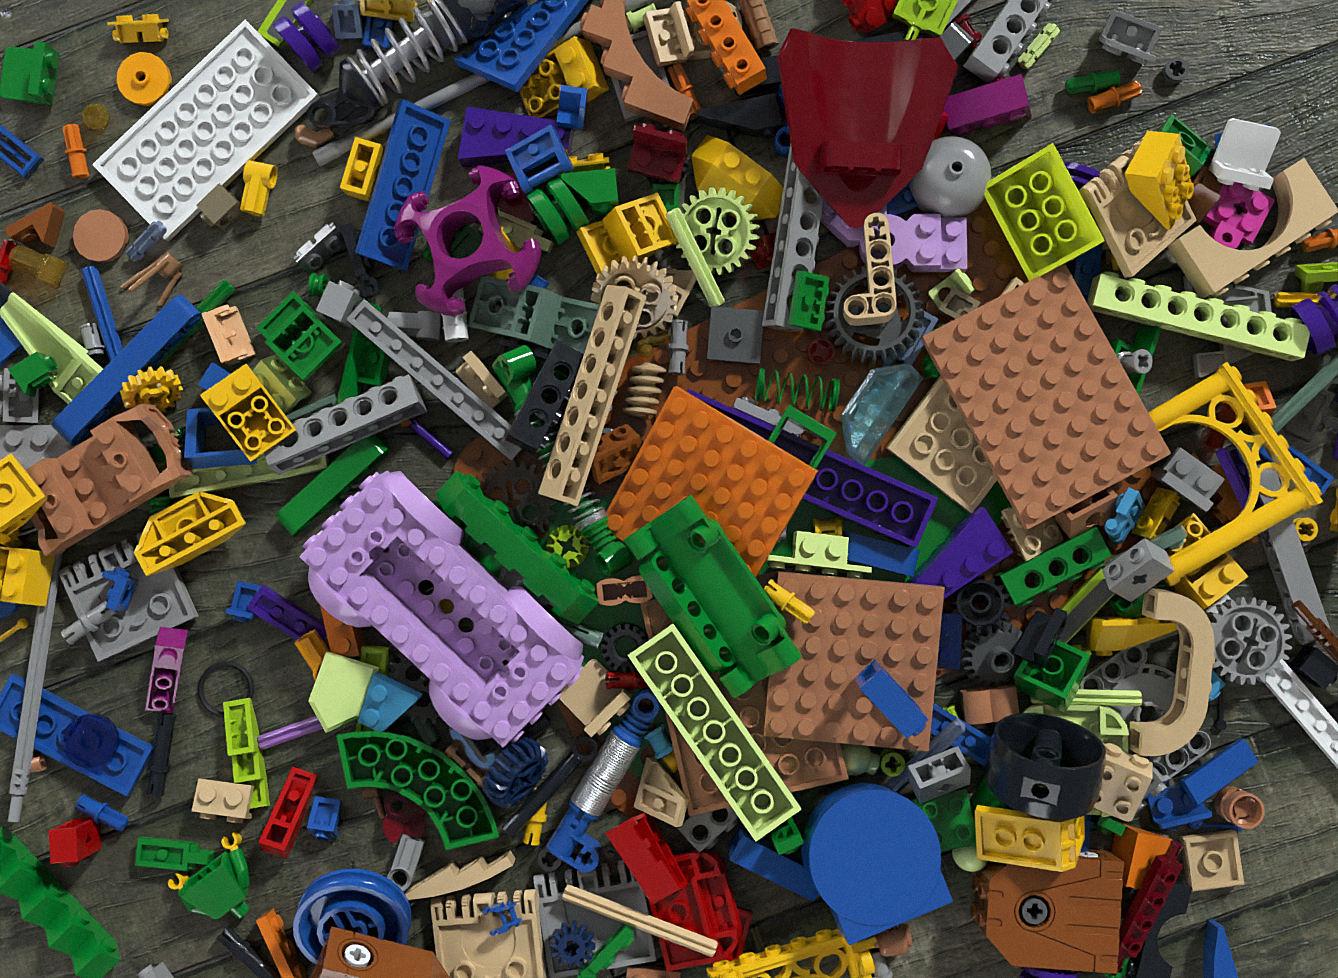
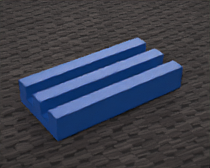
M0 125V135L3 133L32 157L29 161L0 137V145L24 163L25 167L22 169L1 151L0 159L22 177L29 179L31 176L29 173L32 170L35 171L38 168L36 167L37 163H42L44 159L4 126Z

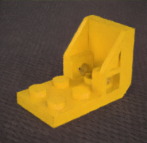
M11 453L0 460V544L18 548L23 544L18 537L21 535L18 528L26 524L48 498Z
M977 805L975 809L977 859L1058 872L1076 868L1085 838L1084 816L1074 819L1056 820L1032 816L1018 810Z

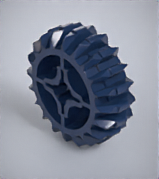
M524 737L518 739L514 744L510 743L505 750L501 751L498 757H495V761L489 766V771L485 774V780L482 784L484 786L483 792L490 801L499 807L508 808L511 805H516L518 801H523L524 797L527 794L529 795L530 791L536 787L538 781L542 779V774L546 771V765L549 761L548 753L540 743L531 738Z

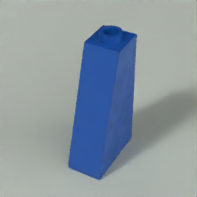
M742 824L739 825L727 846L729 860L813 902L817 895L821 896L811 884L805 872L802 858L793 853L779 855L772 841L762 837L755 842L747 828Z

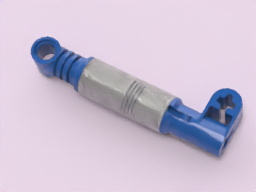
M645 688L636 695L629 707L630 711H627L625 714L626 717H623L622 722L614 726L611 732H609L607 739L602 744L603 746H601L593 762H591L592 764H590V767H588L587 772H585L578 787H576L569 800V808L546 844L547 849L553 855L579 871L590 872L597 867L602 855V846L596 839L585 832L592 820H596L601 815L610 797H612V793H614L617 785H619L625 772L630 767L629 765L637 756L636 754H638L639 749H641L640 747L643 745V735L661 707V703L650 688ZM643 698L651 699L654 703V708L651 710L644 709L640 704V700ZM578 843L583 844L578 855L572 853ZM587 851L590 852L591 855L588 858H585L584 854Z

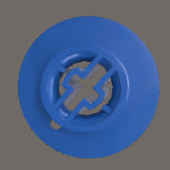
M363 869L336 870L320 876L305 889L295 914L293 934L300 951L315 965L331 926L406 945L411 925V907L404 892L393 881L383 875Z

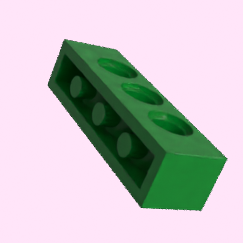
M1093 527L1072 539L1068 537L1026 562L1023 560L994 576L999 585L1003 584V594L1010 595L1008 603L1018 604L1021 607L1034 600L1032 596L1040 592L1044 595L1058 588L1056 584L1064 580L1066 582L1076 580L1082 576L1081 571L1087 568L1094 570L1105 564L1104 560L1112 555L1098 528ZM1077 548L1082 552V559L1078 563L1073 560V552ZM1052 561L1057 562L1059 567L1055 575H1051L1049 572V564ZM1028 573H1032L1035 582L1028 588L1025 585L1024 579Z

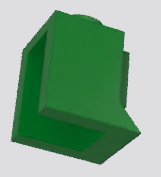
M35 352L8 370L24 394L35 397L37 388L40 389L56 379L54 376L58 374L56 370L59 367L50 355L46 356L45 354Z

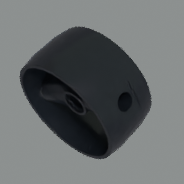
M1038 713L1009 715L998 721L991 736L986 760V784L996 798L1020 812L1056 820L1082 817L1093 809L1098 799L1106 767V749L1102 741L1094 733L1072 721ZM1041 783L1047 787H1039L1036 784Z

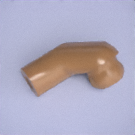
M298 125L294 130L296 140L312 148H317L336 137L332 129H322L316 132L308 129L305 125Z

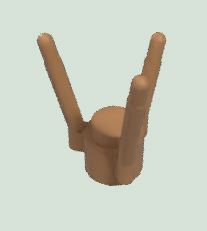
M166 251L155 262L123 283L120 288L124 290L129 287L128 291L133 292L157 272L165 279L171 276L172 278L157 304L158 307H162L176 282L183 276L179 271L183 265Z

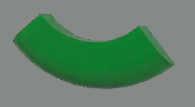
M359 731L336 735L347 789L357 787L387 788L411 799L430 815L440 832L445 850L499 837L495 819L480 789L456 762L441 751L413 738L388 732Z

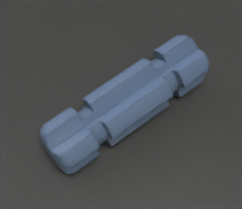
M153 221L148 226V230H145L133 245L127 249L126 255L130 257V260L134 262L136 260L140 261L159 241V237H162L167 232L163 222Z

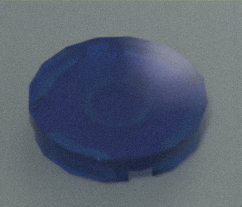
M99 713L85 714L75 718L66 727L63 734L65 754L75 765L83 768L98 767L109 762L119 747V732L116 725L108 717Z

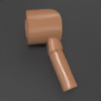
M33 753L30 772H39L47 769V761L44 756L35 757Z
M362 787L363 798H373V803L380 819L385 818L386 814L380 799V788Z

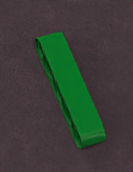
M376 434L353 443L275 515V518L293 537L297 536L389 453L390 449Z

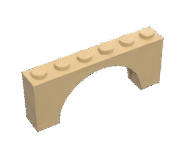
M1305 158L1272 177L1274 178L1272 186L1278 202V219L1271 237L1261 248L1237 250L1226 247L1210 237L1201 225L1167 246L1201 299L1210 295L1213 298L1220 296L1229 290L1226 285L1232 281L1235 285L1250 276L1248 271L1252 268L1257 271L1269 264L1268 258L1273 254L1276 258L1291 249L1289 244L1293 241L1298 244L1311 236L1309 231L1313 228L1318 231L1332 222L1330 217L1338 213V208Z

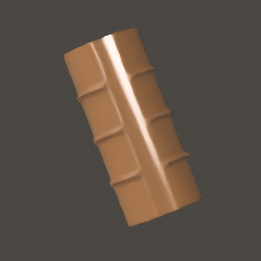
M740 0L742 16H744L747 29L756 52L763 53L775 48L779 43L764 0Z

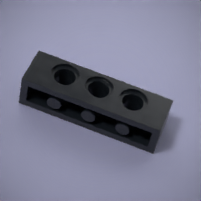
M559 340L555 342L505 438L506 441L533 455L538 448L544 450L551 436L547 434L550 425L556 426L563 413L558 410L562 401L566 403L569 401L573 389L571 384L574 378L577 377L584 356L583 353ZM560 370L564 372L566 380H558L554 376V371ZM548 393L553 396L555 402L547 404L542 400L541 395ZM529 418H540L543 426L540 428L533 427L529 422Z

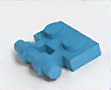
M1128 487L1125 494H1120L1116 501L1117 515L1115 519H1109L1105 524V531L1108 537L1116 544L1124 542L1129 531H1133L1145 509L1139 491Z

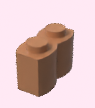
M641 575L632 576L626 580L607 578L596 584L599 604L606 606L618 605L625 600L631 603H642L653 598V593Z
M1012 684L997 685L996 688L989 686L959 690L962 721L975 729L985 728L986 723H998V721L1006 716L1019 714L1017 689Z

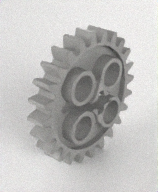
M1236 597L1235 603L1232 599H1226V607L1220 604L1216 605L1218 614L1208 613L1212 619L1210 623L1213 628L1215 641V665L1213 668L1218 667L1216 674L1219 676L1225 675V680L1231 682L1235 680L1237 684L1244 685L1245 681L1247 684L1255 685L1256 679L1264 683L1266 682L1265 674L1271 677L1276 676L1273 670L1274 667L1283 670L1284 667L1279 662L1281 659L1289 660V657L1284 654V650L1292 649V646L1285 644V640L1292 638V635L1284 634V630L1290 625L1280 623L1284 615L1274 614L1276 607L1271 605L1266 607L1267 601L1258 600L1256 602L1254 597H1248L1246 600L1244 597ZM1240 616L1242 625L1237 629L1235 627V620ZM1265 627L1267 636L1262 640L1260 631ZM1244 637L1248 640V643L1243 641ZM1228 641H1230L1232 648L1231 651L1228 654H1226L1224 651V646ZM1255 652L1257 658L1255 663L1251 665L1249 658Z

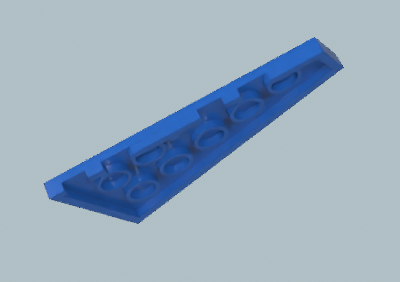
M537 0L530 6L525 4L494 28L495 33L484 41L481 39L472 44L474 48L464 56L460 53L454 58L457 66L518 92L589 0Z

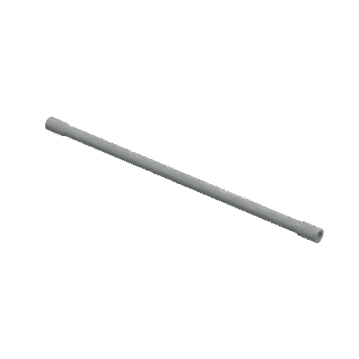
M626 0L625 14L649 4L648 0ZM581 21L569 26L551 50L574 36L579 37L583 35V31L580 28ZM474 73L413 104L430 111L491 80ZM395 113L336 142H331L313 151L312 153L319 166L351 150L355 137L369 141L390 131Z

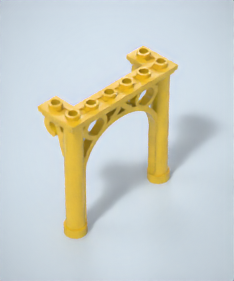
M1228 362L1222 364L1213 375L1148 412L1159 433L1171 426L1184 423L1200 424L1220 432L1239 450L1247 465L1250 477L1248 500L1241 513L1234 520L1169 557L1174 572L1163 579L1169 587L1180 582V578L1302 509L1306 510L1323 502L1320 497L1322 493L1319 487L1313 481L1310 482L1304 474L1306 470L1302 462L1298 458L1294 459L1288 451L1290 447L1286 439L1282 435H1277L1272 427L1274 424L1271 417L1266 412L1260 410L1256 404L1258 403L1257 397L1252 390H1246L1241 382L1242 376L1236 367H1231ZM1206 403H1210L1207 408V417L1187 415ZM1218 403H1227L1231 406L1236 414V419L1233 423L1226 424L1216 420L1215 407ZM1244 418L1255 436L1244 434L1241 430L1236 433L1232 429L1240 425ZM1263 445L1273 462H1267L1257 467L1256 462L1261 460L1259 449ZM1271 469L1277 473L1281 480V487L1278 491H1270L1260 485V475L1263 470ZM1259 494L1267 498H1274V500L1252 512Z
M823 929L817 931L815 936L809 938L796 937L786 945H770L763 952L756 954L748 952L741 954L739 959L730 962L728 960L715 962L713 967L707 968L706 971L710 978H771L766 971L783 966L781 972L774 976L775 978H840L846 971V968H848L850 978H872L871 974L875 973V967L869 949L875 948L874 943L877 940L873 935L849 945L838 929L832 931L830 929ZM831 954L838 955V966L830 974L820 971L819 964L823 957L830 956ZM812 957L811 967L814 971H810L807 966L801 967L797 965L796 961Z

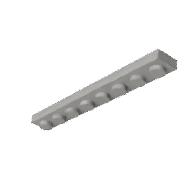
M365 299L348 316L347 320L507 458L512 461L522 448L505 440L512 427L506 420Z

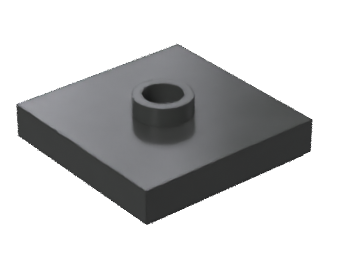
M711 306L707 360L759 365L764 311Z

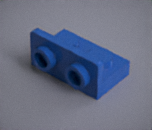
M1181 783L1168 786L1159 796L1154 798L1151 795L1145 800L1148 804L1147 809L1151 824L1162 829V831H1174L1179 828L1178 825L1186 823L1189 825L1201 824L1205 822L1204 819L1213 817L1212 812L1205 807L1204 801L1199 805L1191 802Z

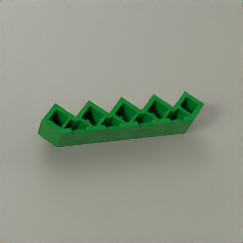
M455 471L436 493L443 511L451 518L455 516L460 518L467 525L465 531L480 545L486 543L495 550L496 554L493 557L509 571L512 569L518 571L525 579L523 584L538 598L543 595L555 606L551 610L559 617L579 624L599 603L594 593V586L586 579L580 580L571 576L565 566L566 561L562 556L542 550L537 541V534L529 527L523 528L514 524L508 514L509 509L504 503L498 500L492 501L484 497L479 487L480 482L470 474L464 475Z
M0 827V894L19 901L22 920L45 928L49 948L71 955L76 976L82 978H103L120 961L117 942L8 828Z

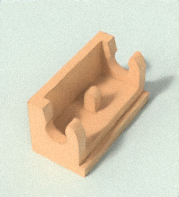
M224 305L202 313L221 363L231 366L256 356L236 306L229 308V305Z

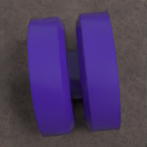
M300 1L291 9L293 18L300 26L296 28L287 17L282 16L273 24V27L313 73L323 65L322 58L314 48L318 47L327 57H332L341 48L331 36L332 33L322 20Z

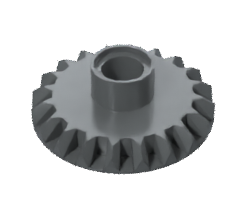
M1000 621L1002 629L999 630L995 626L992 627V635H989L987 630H982L981 636H978L975 629L965 640L961 650V664L965 674L976 684L984 687L994 686L996 688L1000 684L1006 685L1010 679L1015 680L1014 674L1023 659L1016 657L1014 650L1023 633L1011 623Z

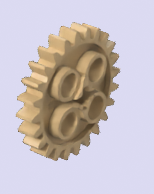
M636 255L633 256L632 262H628L626 257L623 256L620 265L617 261L612 260L611 268L604 266L603 274L598 273L596 282L593 283L592 291L594 292H592L591 300L594 301V304L600 305L607 285L625 286L647 296L642 311L648 312L649 315L641 314L633 339H636L637 333H641L645 339L647 338L648 331L657 335L658 327L665 330L666 322H672L673 314H676L677 305L675 304H678V295H675L677 293V286L672 285L673 276L665 277L666 268L658 271L657 261L651 266L647 265V257L643 259L642 263H639ZM626 280L630 285H623L619 281ZM646 288H653L656 292H648Z

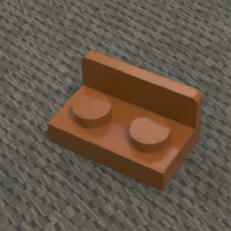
M628 424L619 426L601 436L591 465L594 480L598 484L629 470L642 447L640 436Z

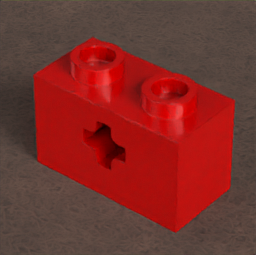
M91 817L74 818L50 829V864L62 863V867H70L80 864V860L91 858V854L101 849L100 823H95Z

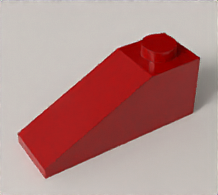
M292 767L258 842L262 851L288 859L318 778L317 774Z

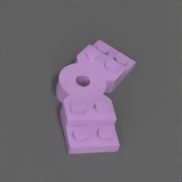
M823 200V216L820 222L847 247L859 245L860 257L866 264L863 238L864 225L855 229L849 227L829 204ZM887 204L877 212L885 215L889 222L890 240L893 244L891 246L893 270L900 268L905 263L911 272H954L958 268L961 272H966V217L941 218V214H913L905 221L898 216L887 214ZM872 226L875 234L874 240L879 239L880 230H878L877 226ZM874 251L871 256L880 260L885 257V254L882 251Z

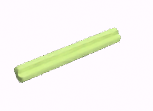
M675 208L667 212L666 218L710 307L720 306L724 303V298L681 210Z
M1078 689L1071 704L1141 706L1142 694L1140 691ZM1031 697L1032 703L1046 704L1036 698Z

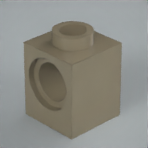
M220 183L196 205L203 212L200 217L209 226L213 227L216 225L222 230L242 213L240 210L241 203Z

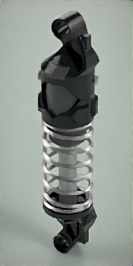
M427 0L429 3H427V8L423 11H420L418 7H413V12L418 18L417 22L420 27L414 31L404 18L399 17V23L407 37L400 41L389 28H385V34L393 47L386 51L376 39H371V45L379 57L374 62L365 52L357 49V56L365 68L362 71L352 58L347 57V60H342L339 65V90L336 100L333 102L316 101L312 103L307 110L310 122L320 129L338 128L342 134H345L355 125L372 122L377 111L382 108L381 106L388 104V97L381 86L383 82L396 93H402L401 84L395 73L399 72L409 82L416 83L414 71L409 63L412 61L423 72H430V66L423 53L424 51L436 61L443 62L442 50L448 48L456 52L459 42L468 43L472 39L479 40L491 31L490 26L500 18H508L513 8L517 5L528 4L530 0ZM432 45L436 49L437 54L430 48ZM419 56V57L421 58L423 64H422L420 61H418V59H417L416 57ZM319 109H326L328 112V117L323 122L315 120V112Z

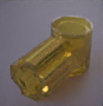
M17 245L12 249L8 257L10 266L33 274L35 278L57 287L60 286L69 265L68 262L46 253L43 255L21 245Z

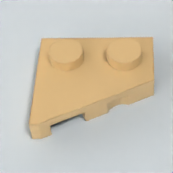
M646 757L634 808L675 827L682 826L689 799L656 758Z

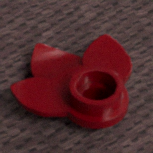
M399 792L389 794L384 802L386 816L382 823L387 839L395 843L403 832L410 836L423 837L425 822L422 815L427 812L411 799L399 794ZM395 800L402 802L400 810L393 809L392 804Z

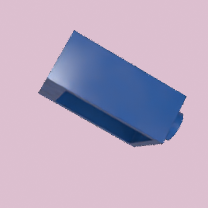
M210 408L187 409L184 458L193 469L258 464V457L250 462L241 449L205 452L206 426L222 424Z
M876 659L855 677L863 693L907 739L911 735L917 736L926 727L925 722L928 721V718L920 706Z

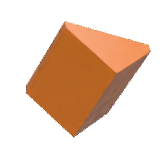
M1123 824L1126 828L1122 836L1114 834L1111 853L1124 862L1123 885L1139 889L1155 856L1165 854L1173 839Z

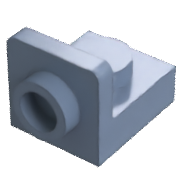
M339 0V3L332 5L335 38H363L360 3H355V0Z

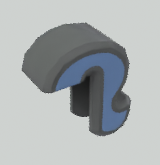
M449 726V734L455 743L461 742L469 761L482 770H489V766L493 764L495 757H498L501 751L505 750L511 743L509 741L502 747L493 738L483 740L471 739L459 734Z

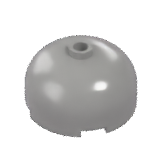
M955 136L939 138L932 142L922 169L909 182V189L919 209L924 213L941 214V218L963 217L975 211L984 200L986 184L991 180L990 163L983 150L968 139ZM952 165L957 166L955 171L952 169Z

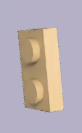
M674 2L668 9L646 11L644 13L643 20L657 67L685 63L694 53L695 42L693 36L689 33L687 14L682 9L681 2Z
M198 778L192 811L200 812V818L216 820L217 815L227 816V822L243 823V819H252L253 813H249L254 786Z

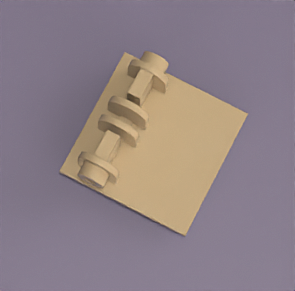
M1008 507L1001 510L1002 516L1000 518L1004 521L1006 528H1010L1007 533L1013 534L1010 540L1011 542L1016 541L1014 545L1018 552L1017 555L1021 556L1025 562L1064 540L1053 516L1028 530H1024L1013 508Z

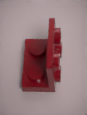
M650 124L634 125V144L627 168L628 171L679 184L687 155V138L683 137L682 133L674 130H668L667 133L658 131L655 126Z

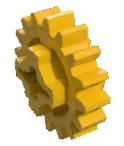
M161 366L157 371H153L152 367H148L147 372L139 369L137 370V376L129 375V382H122L121 384L123 389L120 390V394L126 409L135 408L140 404L155 405L158 410L164 413L167 406L175 407L174 401L181 400L180 393H183L178 375H174L171 369L165 372Z

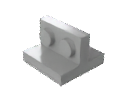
M1180 447L1176 448L1161 468L1155 467L1150 475L1169 490L1177 492V496L1187 503L1205 512L1214 504L1209 499L1225 480Z

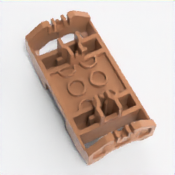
M140 404L135 408L118 414L90 430L93 435L91 438L58 458H44L25 469L48 498L31 517L38 531V544L45 556L61 554L68 547L179 481L193 475L192 467L184 458L185 451H180L184 446L177 443L179 442L176 438L178 437L177 433H172L174 431L173 425L155 405ZM142 420L154 433L158 446L162 448L166 455L167 468L161 474L158 468L164 464L162 461H154L148 450L153 447V444L141 441L131 421Z

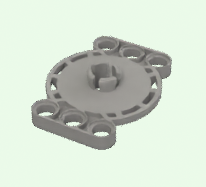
M1140 644L1133 646L1140 653L1137 661L1130 662L1127 659V651L1130 649L1127 648L1121 651H1114L1113 655L1107 656L1084 673L1083 685H1080L1079 689H1084L1086 680L1094 679L1097 683L1096 690L1140 691L1142 694V705L1149 706L1152 715L1147 722L1155 721L1164 716L1173 702L1175 688L1173 684L1175 683L1176 674L1164 667L1145 664L1147 651ZM1110 663H1115L1118 667V674L1113 678H1109L1105 673V668ZM1155 669L1166 673L1169 677L1165 679L1155 675ZM1103 705L1116 710L1127 724L1128 732L1130 721H1140L1142 709L1139 706ZM1199 730L1196 734L1202 737V746L1198 749H1193L1189 741L1178 749L1181 753V761L1175 765L1170 763L1169 754L1146 757L1153 763V766L1159 768L1162 776L1167 774L1172 778L1204 755L1210 749L1211 739L1208 734ZM1128 749V753H1131L1133 755L1137 754L1132 750Z

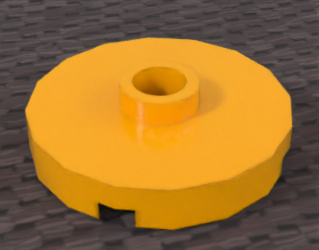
M139 52L130 55L122 61L117 71L116 81L120 92L126 99L134 104L149 107L155 105L169 92L168 89L172 83V77L169 68L159 57L151 53ZM142 75H146L143 81H139Z

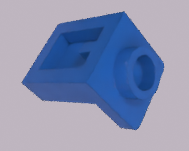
M117 567L114 570L103 571L102 577L115 581V584L111 586L107 593L108 602L106 608L114 611L128 609L139 581L136 578L130 577L131 572Z
M314 797L307 825L309 832L314 835L313 838L323 841H329L330 837L338 838L337 825L343 805L342 800Z

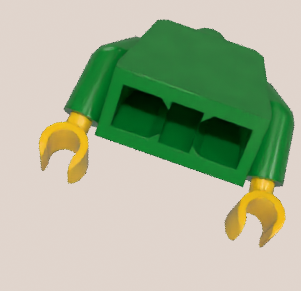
M232 832L234 837L233 845L229 843L227 836L223 837L222 845L224 848L230 849L231 852L229 854L226 851L190 878L186 871L176 872L179 882L176 878L169 879V888L179 890L178 895L189 912L208 915L213 919H219L228 911L239 919L248 912L250 907L244 899L247 897L250 878L243 850L238 848L242 842L240 833Z

